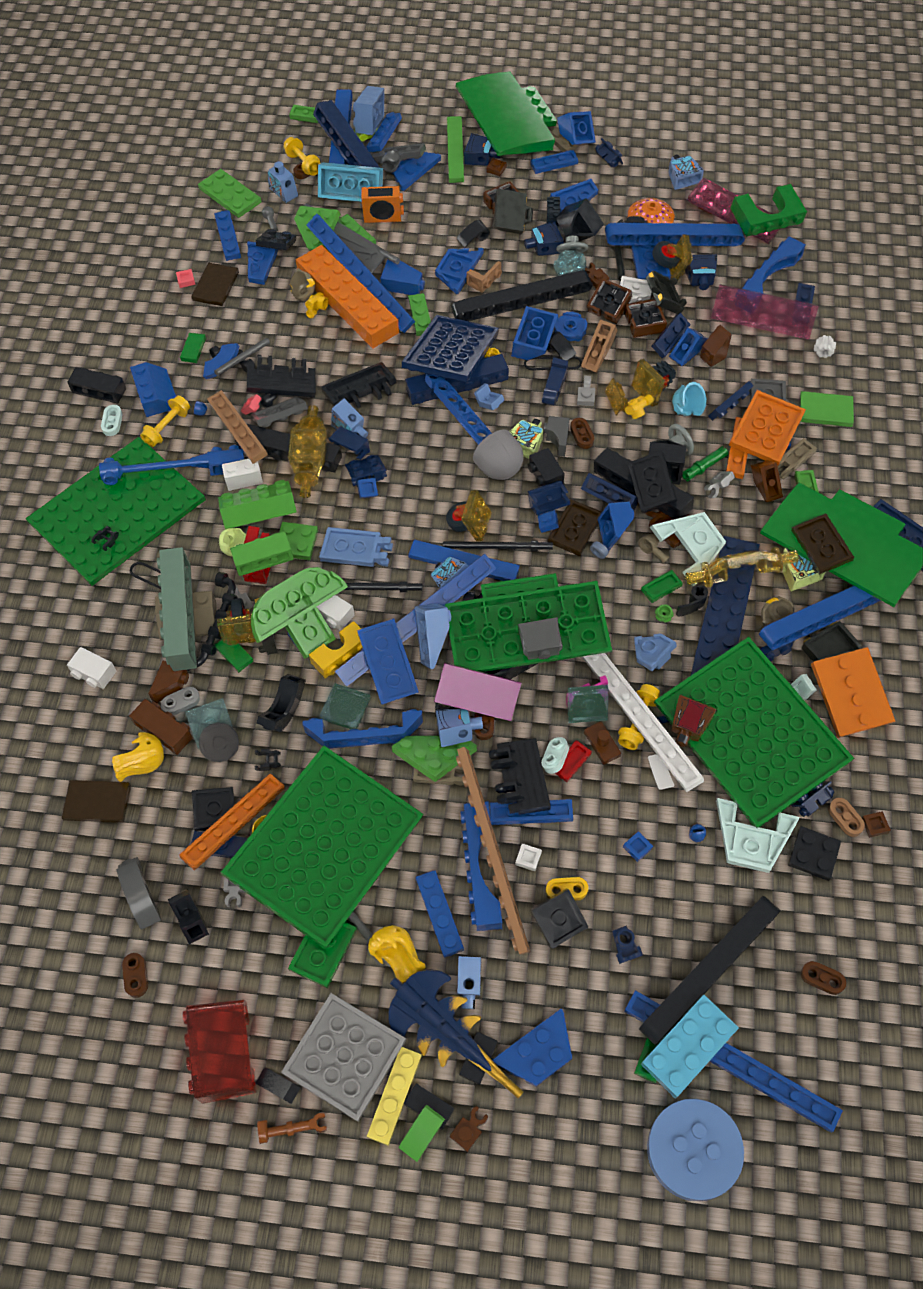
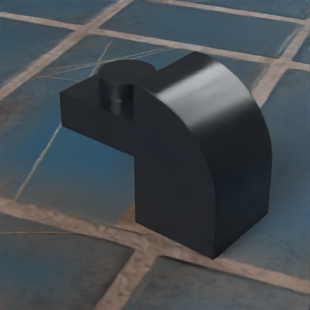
M188 889L168 899L189 944L209 935L202 915Z

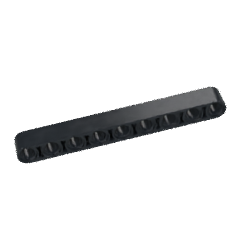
M585 270L459 300L451 305V311L455 319L473 321L525 308L526 306L529 307L585 293L592 289L593 283Z
M762 896L645 1020L639 1030L657 1046L775 919L781 910L768 898Z

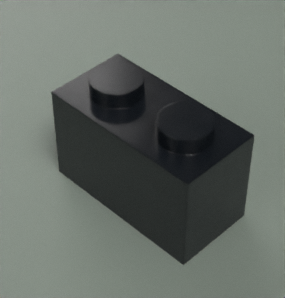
M549 448L529 455L528 469L531 473H534L538 486H545L558 481H562V484H564L565 473Z

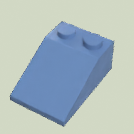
M437 603L415 606L421 664L430 669L435 668L449 630V622L451 621L450 610Z

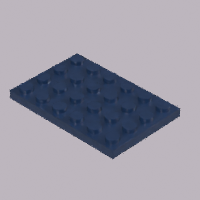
M436 315L403 359L402 368L410 371L424 372L428 375L433 374L442 378H451L459 382H468L499 334V328Z

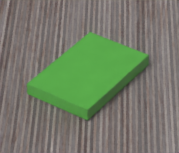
M801 391L800 407L806 409L800 422L846 427L853 426V396Z

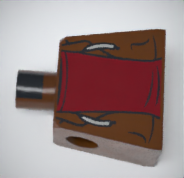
M679 695L671 729L672 732L678 734L675 740L676 744L686 747L689 739L699 741L714 718L716 709Z

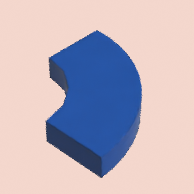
M237 343L222 345L217 356L205 362L203 377L205 379L216 377L217 375L214 373V370L235 358L240 346Z

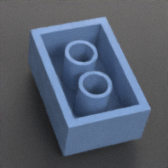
M367 86L361 95L358 96L356 102H354L353 111L355 112L353 126L355 127V133L373 135L383 121L384 88Z

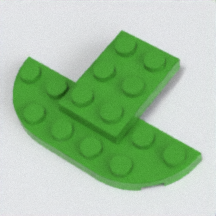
M312 567L296 573L266 591L255 603L251 615V627L256 642H261L285 627L304 659L309 657V654L323 643L325 645L331 643L336 638L317 606L348 587L347 584L332 571L329 572L320 567Z

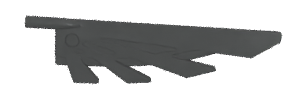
M307 203L304 205V206H307V207H312L311 205H309V204H307ZM337 222L334 232L339 235L341 240L371 273L376 270L385 258L395 264L400 263L398 257Z

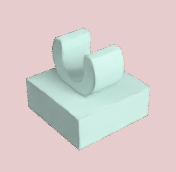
M807 674L800 675L791 684L804 701L817 691Z

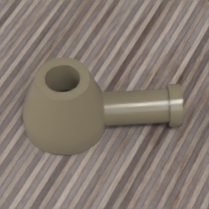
M654 533L641 537L638 544L643 552L647 554L653 553L663 564L669 560L670 557L657 547L659 540Z

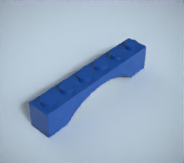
M790 236L785 241H782L778 249L771 253L770 258L763 262L761 268L756 269L753 277L747 279L744 287L738 289L735 295V305L752 314L761 303L763 295L762 284L774 272L794 266L802 258L806 244Z
M486 801L485 805L490 818L489 801ZM470 803L464 804V811H460L461 824H466V830L462 831L463 843H468V850H464L465 863H470V870L466 871L467 883H472V891H468L469 902L474 904L475 910L471 912L472 925L476 924L477 931L502 929L500 901L486 886L479 867V853L482 845L480 835H483L481 827H477L474 815L477 814L475 807H471Z

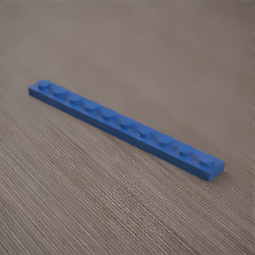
M316 214L306 226L332 255L398 319L399 329L405 333L416 321L322 217Z
M483 554L418 606L436 603L445 606L447 603H454L497 568L488 556ZM415 608L396 623L402 643L417 632ZM363 649L335 670V673L346 687L369 670Z
M635 990L624 1012L644 1023L660 1004ZM727 1043L710 1060L711 1063L827 1131L834 1132L843 1110Z

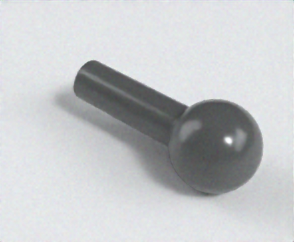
M266 206L262 209V215L268 220L270 228L277 232L278 228L273 218L274 210L270 206Z

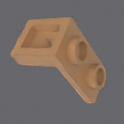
M498 261L484 276L470 269L467 272V285L483 293L501 276V262Z

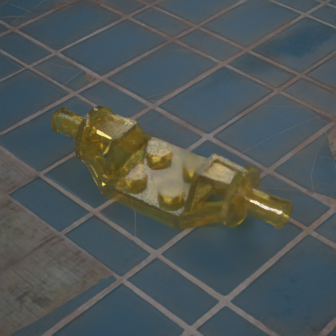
M312 405L308 406L307 415L303 416L300 422L291 429L288 459L294 472V481L300 485L299 495L305 498V493H307L306 498L311 496V487L318 484V476L325 462L327 430L323 420L318 417L319 408L313 405V411L311 410Z
M773 547L771 553L751 550L715 558L710 564L703 562L700 571L686 573L685 576L688 585L704 581L706 587L710 588L714 583L728 581L727 568H739L741 563L742 565L757 564L759 573L771 571L781 573L783 571V564L798 562L799 557L796 550L780 553L777 547ZM767 561L772 562L773 566L767 567ZM718 573L719 577L713 579L712 576Z

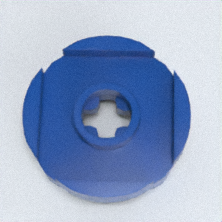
M565 312L557 318L554 332L559 331L568 341L578 342L586 334L587 321L581 318V314L577 312Z

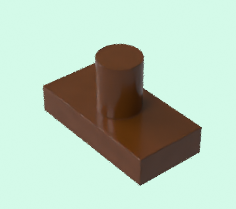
M602 721L584 729L585 736L603 765L621 757L622 753Z

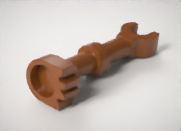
M318 1113L313 1119L296 1123L288 1121L285 1125L269 1128L267 1120L257 1121L259 1143H267L269 1137L285 1134L293 1136L295 1132L316 1130L319 1133L327 1131L326 1126L319 1127L317 1125V1121L325 1118V1114Z

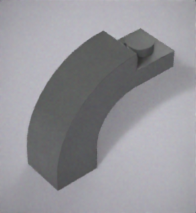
M138 857L125 860L122 864L118 865L116 870L129 907L142 930L161 921L160 913L146 884Z

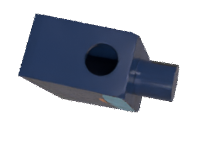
M471 133L464 151L465 165L488 166L491 158L500 159V156L496 154L487 137Z
M555 221L533 228L531 238L524 240L525 248H535L539 256L561 254L556 249L557 246L564 243Z
M717 254L686 255L684 269L690 285L699 286L700 290H707L709 285L714 284Z

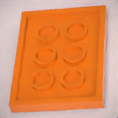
M757 390L732 436L729 446L765 461L776 462L777 466H779L806 409Z
M868 647L811 663L837 738L895 722Z

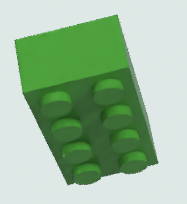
M285 480L276 481L268 486L267 484H262L251 490L245 488L234 494L224 493L221 497H218L219 509L225 529L297 512L289 481Z

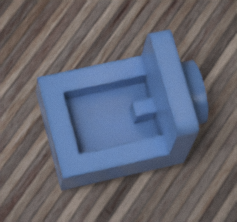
M486 383L474 392L479 407L494 410L504 401L503 395L491 392Z

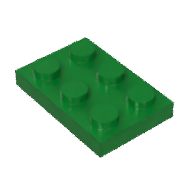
M345 922L326 950L305 935L288 970L328 989L357 931V927Z

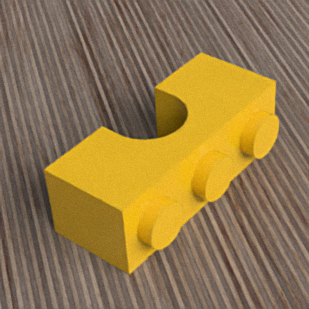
M354 621L339 631L341 642L344 644L340 649H329L323 643L309 654L311 664L325 679L330 675H334L335 670L363 649L357 630L361 628Z

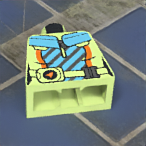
M533 419L531 423L521 420L510 431L521 445L523 457L528 459L529 455L538 452L543 440V429L540 428L542 422L538 419Z
M787 548L784 549L783 552L786 557L783 559L781 569L790 591L823 579L825 573L819 575L811 561Z

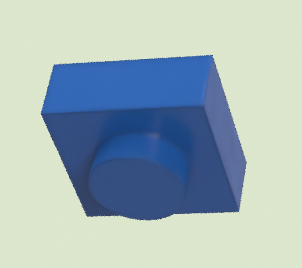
M375 478L357 480L360 499L378 496Z
M555 510L538 515L541 533L559 528Z
M638 831L624 843L623 848L638 862L652 850L653 845Z

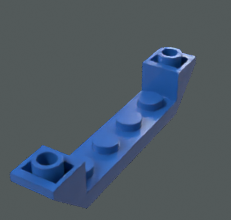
M411 709L402 712L403 727L392 725L388 728L380 729L371 727L368 730L351 729L346 732L330 731L325 733L323 719L317 718L303 721L305 733L321 746L331 749L397 743L405 736H411L423 723L422 710Z

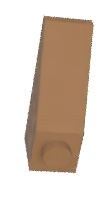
M603 320L599 321L581 368L597 373L618 330L615 324Z

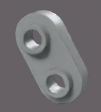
M186 687L166 696L161 702V708L165 713L168 711L173 715H177L196 706L200 701V695L194 687Z

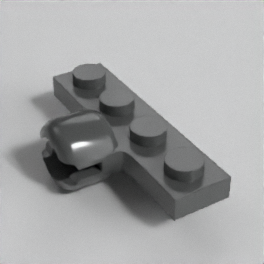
M425 143L383 148L382 151L369 153L377 163H383V170L392 173L397 170L401 161L409 158H421L426 150Z

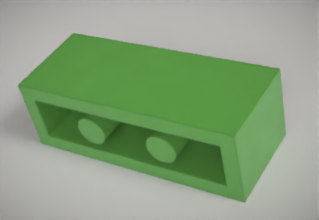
M285 531L230 548L239 576L294 560Z

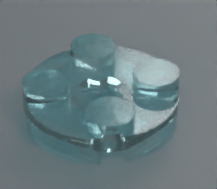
M576 250L564 251L558 255L557 261H554V269L558 276L585 270L587 265L584 254L582 252L578 253Z

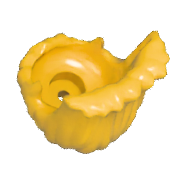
M140 732L138 738L132 741V744L139 743L137 748L128 753L112 757L113 769L119 782H122L131 775L153 772L161 765L164 759V750L160 740L155 735Z
M394 925L386 926L377 930L370 938L368 943L370 954L381 964H383L382 958L387 961L393 969L396 978L403 984L410 976L426 968L425 963L418 959L413 941L405 929Z

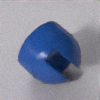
M196 401L194 414L200 416L206 414L207 406L205 403Z
M701 824L693 825L689 830L690 839L694 842L704 840L706 836L705 827Z

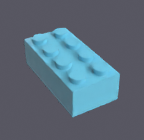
M324 162L318 165L319 198L362 202V187L383 186V168Z
M703 995L646 1057L641 1065L674 1098H677L739 1027Z

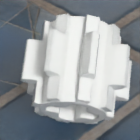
M823 335V337L816 339L814 351L820 358H827L834 354L836 342H834L831 336Z

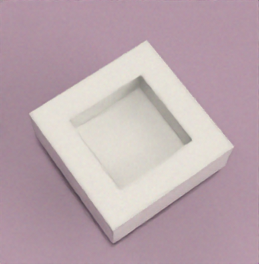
M522 844L515 865L536 871L542 850Z

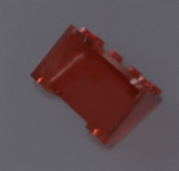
M245 1000L186 1006V1010L183 1011V1022L185 1025L187 1024L188 1033L184 1035L186 1048L189 1047L190 1054L186 1058L187 1069L191 1071L192 1080L188 1081L190 1095L194 1094L195 1099L205 1104L257 1093L255 1072L250 1066L246 1025H249L247 1002Z

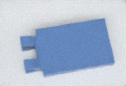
M328 527L319 558L323 562L373 567L374 562L381 566L388 567L387 552H380L382 548L386 551H392L393 543H391V537H381L380 532Z

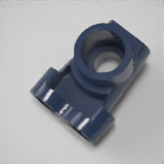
M627 925L612 931L618 951L616 957L619 964L643 955L640 946H637L634 941L633 932L628 929ZM620 935L625 937V943L620 941Z

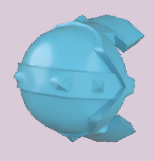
M697 382L688 383L686 386L682 385L672 398L674 411L684 417L692 413L693 415L700 416L706 407L705 391Z

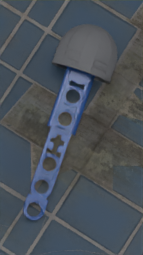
M426 374L425 382L431 389H434V393L478 444L473 454V461L486 476L497 480H505L514 476L520 470L523 462L522 447L508 430H498L492 433L445 378ZM452 398L456 400V402L450 401L448 399ZM468 421L474 422L475 425L469 424ZM477 433H483L485 437L479 436Z

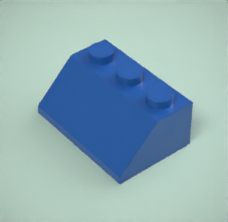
M526 306L513 342L511 356L530 360L545 354L558 314Z
M147 362L131 366L130 369L146 417L170 411L171 408L168 405V400L174 399L176 395L167 369Z

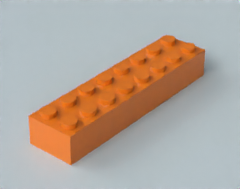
M323 245L295 259L297 269L308 272L314 279L315 291L322 292L328 298V304L372 349L399 334L398 319Z

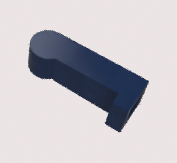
M553 357L552 367L543 392L542 403L552 406L556 405L568 372L567 360Z

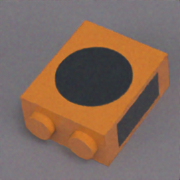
M399 186L362 187L361 199L364 223L401 222V215H404V205H401L403 203V193H400Z

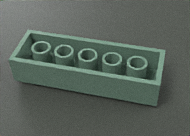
M183 547L159 550L160 557L157 558V566L161 572V575H158V584L161 586V592L158 595L159 602L162 604V610L159 611L161 622H163L160 634L162 640L164 639V646H161L162 657L166 658L167 665H170L173 671L197 668L191 564Z

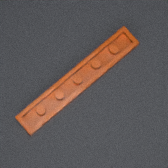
M269 774L179 854L180 858L195 871L285 789V785L272 774Z

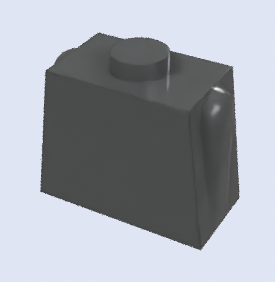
M557 617L518 624L523 654L527 656L528 660L536 658L547 659L550 656L559 655L563 645Z

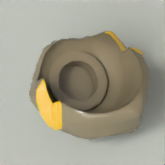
M299 268L296 269L290 280L291 293L296 299L304 302L314 294L315 281L308 272L302 271Z
M780 596L769 599L761 611L762 623L769 625L793 614V603Z

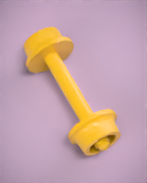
M294 137L287 138L284 142L286 155L290 158L299 157L303 161L301 167L305 174L317 175L318 165L321 164L320 159L314 154L306 156L302 152L303 143L300 139Z
M179 395L174 399H169L170 412L155 428L145 425L143 432L140 434L141 439L151 447L161 444L163 438L159 433L176 415L181 417L187 416L190 404L186 399Z
M643 684L636 693L647 707H656L654 701L659 698L660 691L652 685ZM633 723L630 728L622 727L618 731L620 735L618 743L624 748L636 750L639 744L644 741L643 735L638 732Z

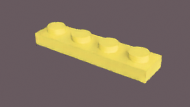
M404 1047L400 1049L367 1138L389 1146L422 1054Z

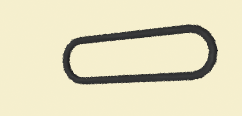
M560 356L535 357L533 359H553V357L558 359L561 358ZM577 356L573 357L574 359H578L580 364L576 367H568V369L580 368L582 360ZM529 360L524 361V366L528 370H551V367L530 368L526 365Z
M136 562L131 565L130 574L133 577L140 579L156 588L161 589V586L154 584L138 575H135L132 572L133 567L138 564L144 565L154 571L161 573L159 569L154 568L144 562Z

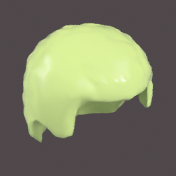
M239 528L223 530L219 536L221 551L233 557L230 548L238 544H244L246 534Z

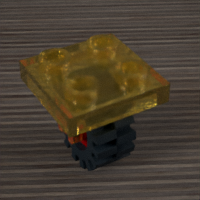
M643 358L637 363L631 386L643 397L648 394L652 395L654 401L650 405L654 407L658 405L661 392L670 386L669 384L673 382L672 379H675L676 372L666 361L656 363V366H651Z

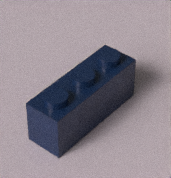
M588 473L581 487L582 490L607 503L630 502L633 510H635L638 504L637 496L591 473Z

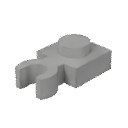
M225 878L223 890L225 893H229L225 898L226 906L230 907L231 900L237 899V906L241 907L242 898L240 893L246 892Z

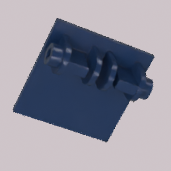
M369 455L365 459L352 460L345 464L353 486H357V480L364 479V477L368 479V476L373 478L374 475L376 481L384 480V477H387V470L379 455Z

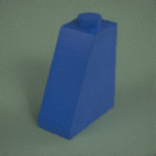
M387 260L380 279L381 284L389 292L415 295L420 294L421 290H424L425 281L422 279L421 272L402 261L399 264H395Z

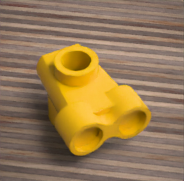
M322 292L311 295L305 302V306L308 309L306 311L307 317L313 318L319 309L326 310L328 298Z
M652 395L639 396L628 401V406L625 408L626 414L631 415L632 419L645 415L643 408L653 403Z

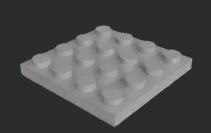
M331 993L281 1073L359 1122L394 1063L400 1049L404 1046L406 1038Z

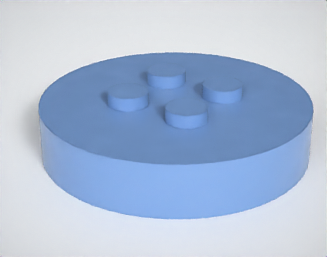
M685 1099L675 1102L660 1113L650 1129L647 1141V1154L651 1169L662 1186L675 1196L688 1201L700 1202L711 1200L729 1190L738 1179L744 1162L742 1137L731 1117L715 1104L700 1099Z

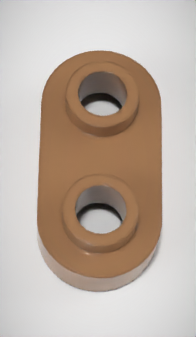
M843 798L834 799L828 807L831 817L846 835L850 837L859 836L865 828L863 819L847 800ZM836 808H839L842 813H838ZM849 825H853L855 830L851 829Z

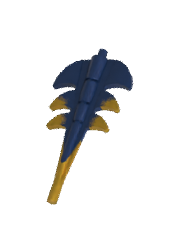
M427 969L413 974L404 984L396 977L391 981L390 984L397 990L389 1007V1023L394 1032L405 1038L408 1029L415 1023L419 1024L417 1043L423 1056L427 1054L433 1040L438 1038L441 1040L438 1050V1059L441 1067L446 1066L450 1055L457 1051L500 1082L519 1099L524 1091L502 1072L469 1035V1031L476 1022L481 1020V1016L467 1015L458 1021L455 1020L456 1010L460 1005L467 1002L468 999L454 995L440 1001L436 999L440 987L451 980L449 975L439 970Z

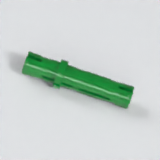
M721 446L704 459L694 462L690 468L683 471V479L688 482L695 476L703 474L707 468L728 456V450Z

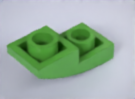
M426 1105L398 1148L418 1162L445 1119Z

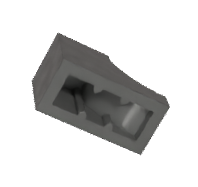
M549 416L548 423H544L543 433H547L546 441H551L557 447L558 456L565 457L570 418Z

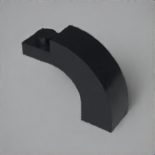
M291 674L281 677L278 691L271 707L258 716L256 724L262 725L266 730L283 731L291 721L299 705L306 680Z

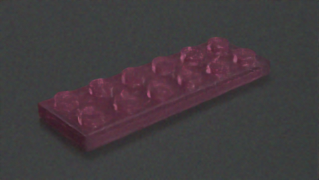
M703 177L690 193L687 201L730 224H739L730 209L734 197L738 195ZM756 205V207H757L760 211H762V212H764V213H767V214H772V213L768 212L767 210H765V209H763V208H761V207H759V206ZM780 229L753 236L770 244Z
M719 284L711 318L810 339L819 305Z

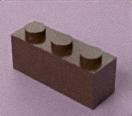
M144 699L129 715L131 721L142 731L155 735L163 746L178 755L193 738L190 733L191 728L184 722H177L175 716L170 712H163L156 702H149Z

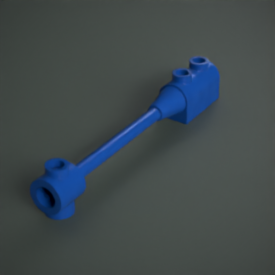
M231 445L229 450L213 447L210 452L190 459L122 466L113 458H105L103 463H99L101 480L106 485L116 484L123 473L187 466L209 468L211 476L223 475L222 464L244 460V452L237 445Z

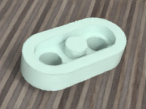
M109 405L104 410L101 429L106 436H114L120 430L123 414L117 405Z
M557 737L549 742L541 762L545 772L554 774L562 769L569 751V745L565 738Z

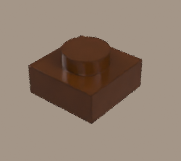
M493 158L486 167V172L500 177L507 167V162Z
M883 811L862 817L869 838L887 834L891 831Z

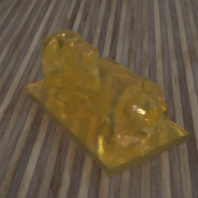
M612 378L605 392L617 416L620 411L625 412L628 400L624 398L625 393L622 385L615 382L614 378Z

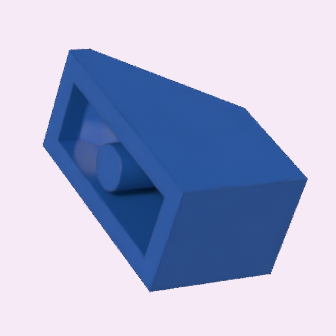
M687 328L669 357L683 366L700 352L708 338L694 329Z

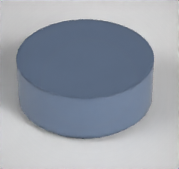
M595 541L590 546L591 552L600 559H604L609 554L608 549L600 542Z

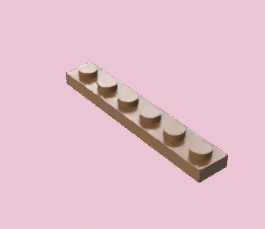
M222 390L207 398L211 407L252 464L268 455Z

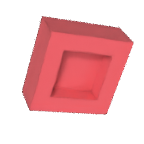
M192 269L176 272L180 288L196 285Z
M257 394L248 398L241 412L245 415L256 412L260 407L259 402L262 398Z

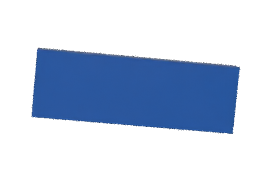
M574 150L532 159L530 164L535 174L576 165L578 164V158Z

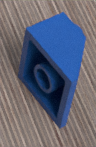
M591 111L570 112L557 117L560 134L572 145L596 143Z
M630 502L609 503L598 517L603 545L608 551L634 519V510L631 508Z

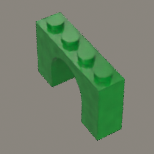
M791 184L779 186L775 190L772 200L780 212L777 214H767L760 211L749 194L734 197L730 209L746 237L803 223L807 210Z

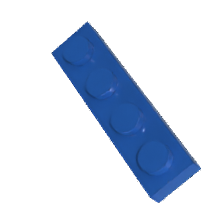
M391 112L386 115L366 146L369 152L382 151L402 119L400 113Z
M230 211L214 213L226 261L241 258Z
M572 799L550 800L551 810L520 815L519 812L510 814L508 804L490 803L491 824L573 822Z
M434 870L415 877L443 957L445 958L464 951L436 871Z

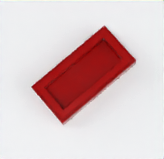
M576 740L569 748L562 769L555 774L568 782L591 756L592 751Z

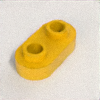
M580 877L555 878L546 885V895L548 898L556 895L552 892L553 889H559L560 892L566 888L569 889L574 900H582L588 893V884ZM579 887L581 892L576 893L573 889Z

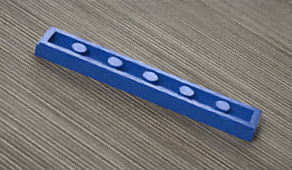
M418 540L413 541L409 552V558L432 564L443 563L448 557H452L467 563L469 566L481 557ZM489 558L497 569L487 577L501 581L517 578L520 565Z

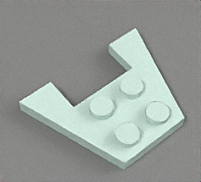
M705 512L654 524L650 527L660 542L675 533L696 563L682 572L692 586L699 582L726 543Z
M717 798L716 803L727 863L769 873L800 817L779 813L775 831L760 827L757 829L755 826L735 822L737 804L733 801Z

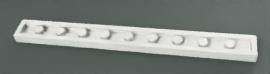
M602 653L583 656L582 658L599 680V677L606 675L608 692L684 790L688 792L703 783V776L607 655Z

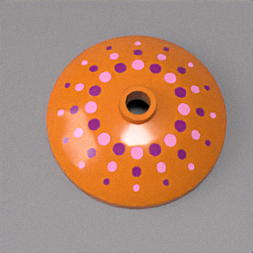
M644 198L630 206L627 217H643L648 223H673L675 215L672 207L663 200Z

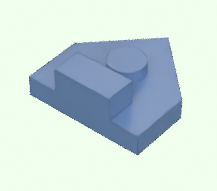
M653 634L651 637L643 638L642 636L634 637L637 663L651 671L655 668L659 670L671 658V652L677 647L675 641L663 634Z

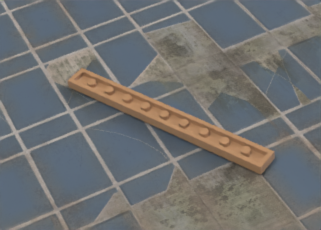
M466 747L457 749L459 756H456L459 768L463 767L465 775L462 776L465 787H469L471 795H468L471 807H475L477 813L474 815L477 827H481L483 835H480L482 845L488 849L487 862L489 867H493L495 875L492 876L495 887L500 889L502 895L499 897L502 909L506 908L508 917L505 918L508 929L513 931L514 938L512 939L514 950L524 955L531 952L469 750Z

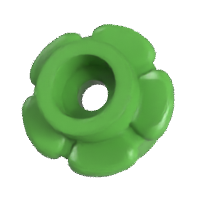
M666 604L660 605L655 610V617L660 622H669L674 616L672 608Z

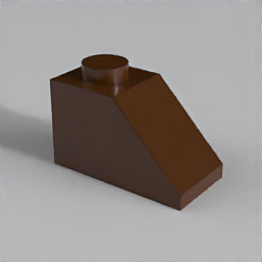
M722 325L717 326L703 344L700 358L710 367L724 360L727 357L732 334Z
M766 460L751 465L754 483L765 502L782 498L783 493L777 463Z
M163 660L148 693L151 700L158 703L166 696L182 690L184 684L186 685L189 680L187 670L173 671L171 666L167 665L166 661Z

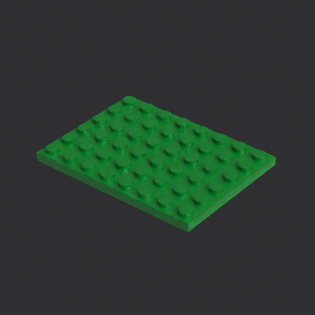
M137 437L110 457L118 461L122 466L166 461L140 437ZM97 466L25 519L93 586L206 499L199 490L174 468L123 473L116 484L106 485L101 480L99 466ZM106 526H109L112 532H119V536L115 540V544L111 548L107 547L108 550L104 551L103 545L108 540L104 538L100 539V541L95 540L96 544H93L91 539L99 530L102 531Z
M747 637L654 701V704L671 725L673 724L679 695L716 709L714 718L699 741L689 739L687 745L757 829L855 759L750 637Z
M323 746L221 871V875L326 950L424 814L332 750Z

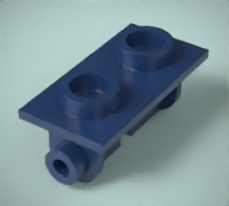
M601 138L602 144L596 146V153L604 158L611 167H616L618 162L623 164L622 154L619 150H614L609 141L606 142Z
M832 782L821 783L791 806L799 807L801 816H810L819 808L815 802L816 800L820 805H823L833 797L834 790L828 787Z

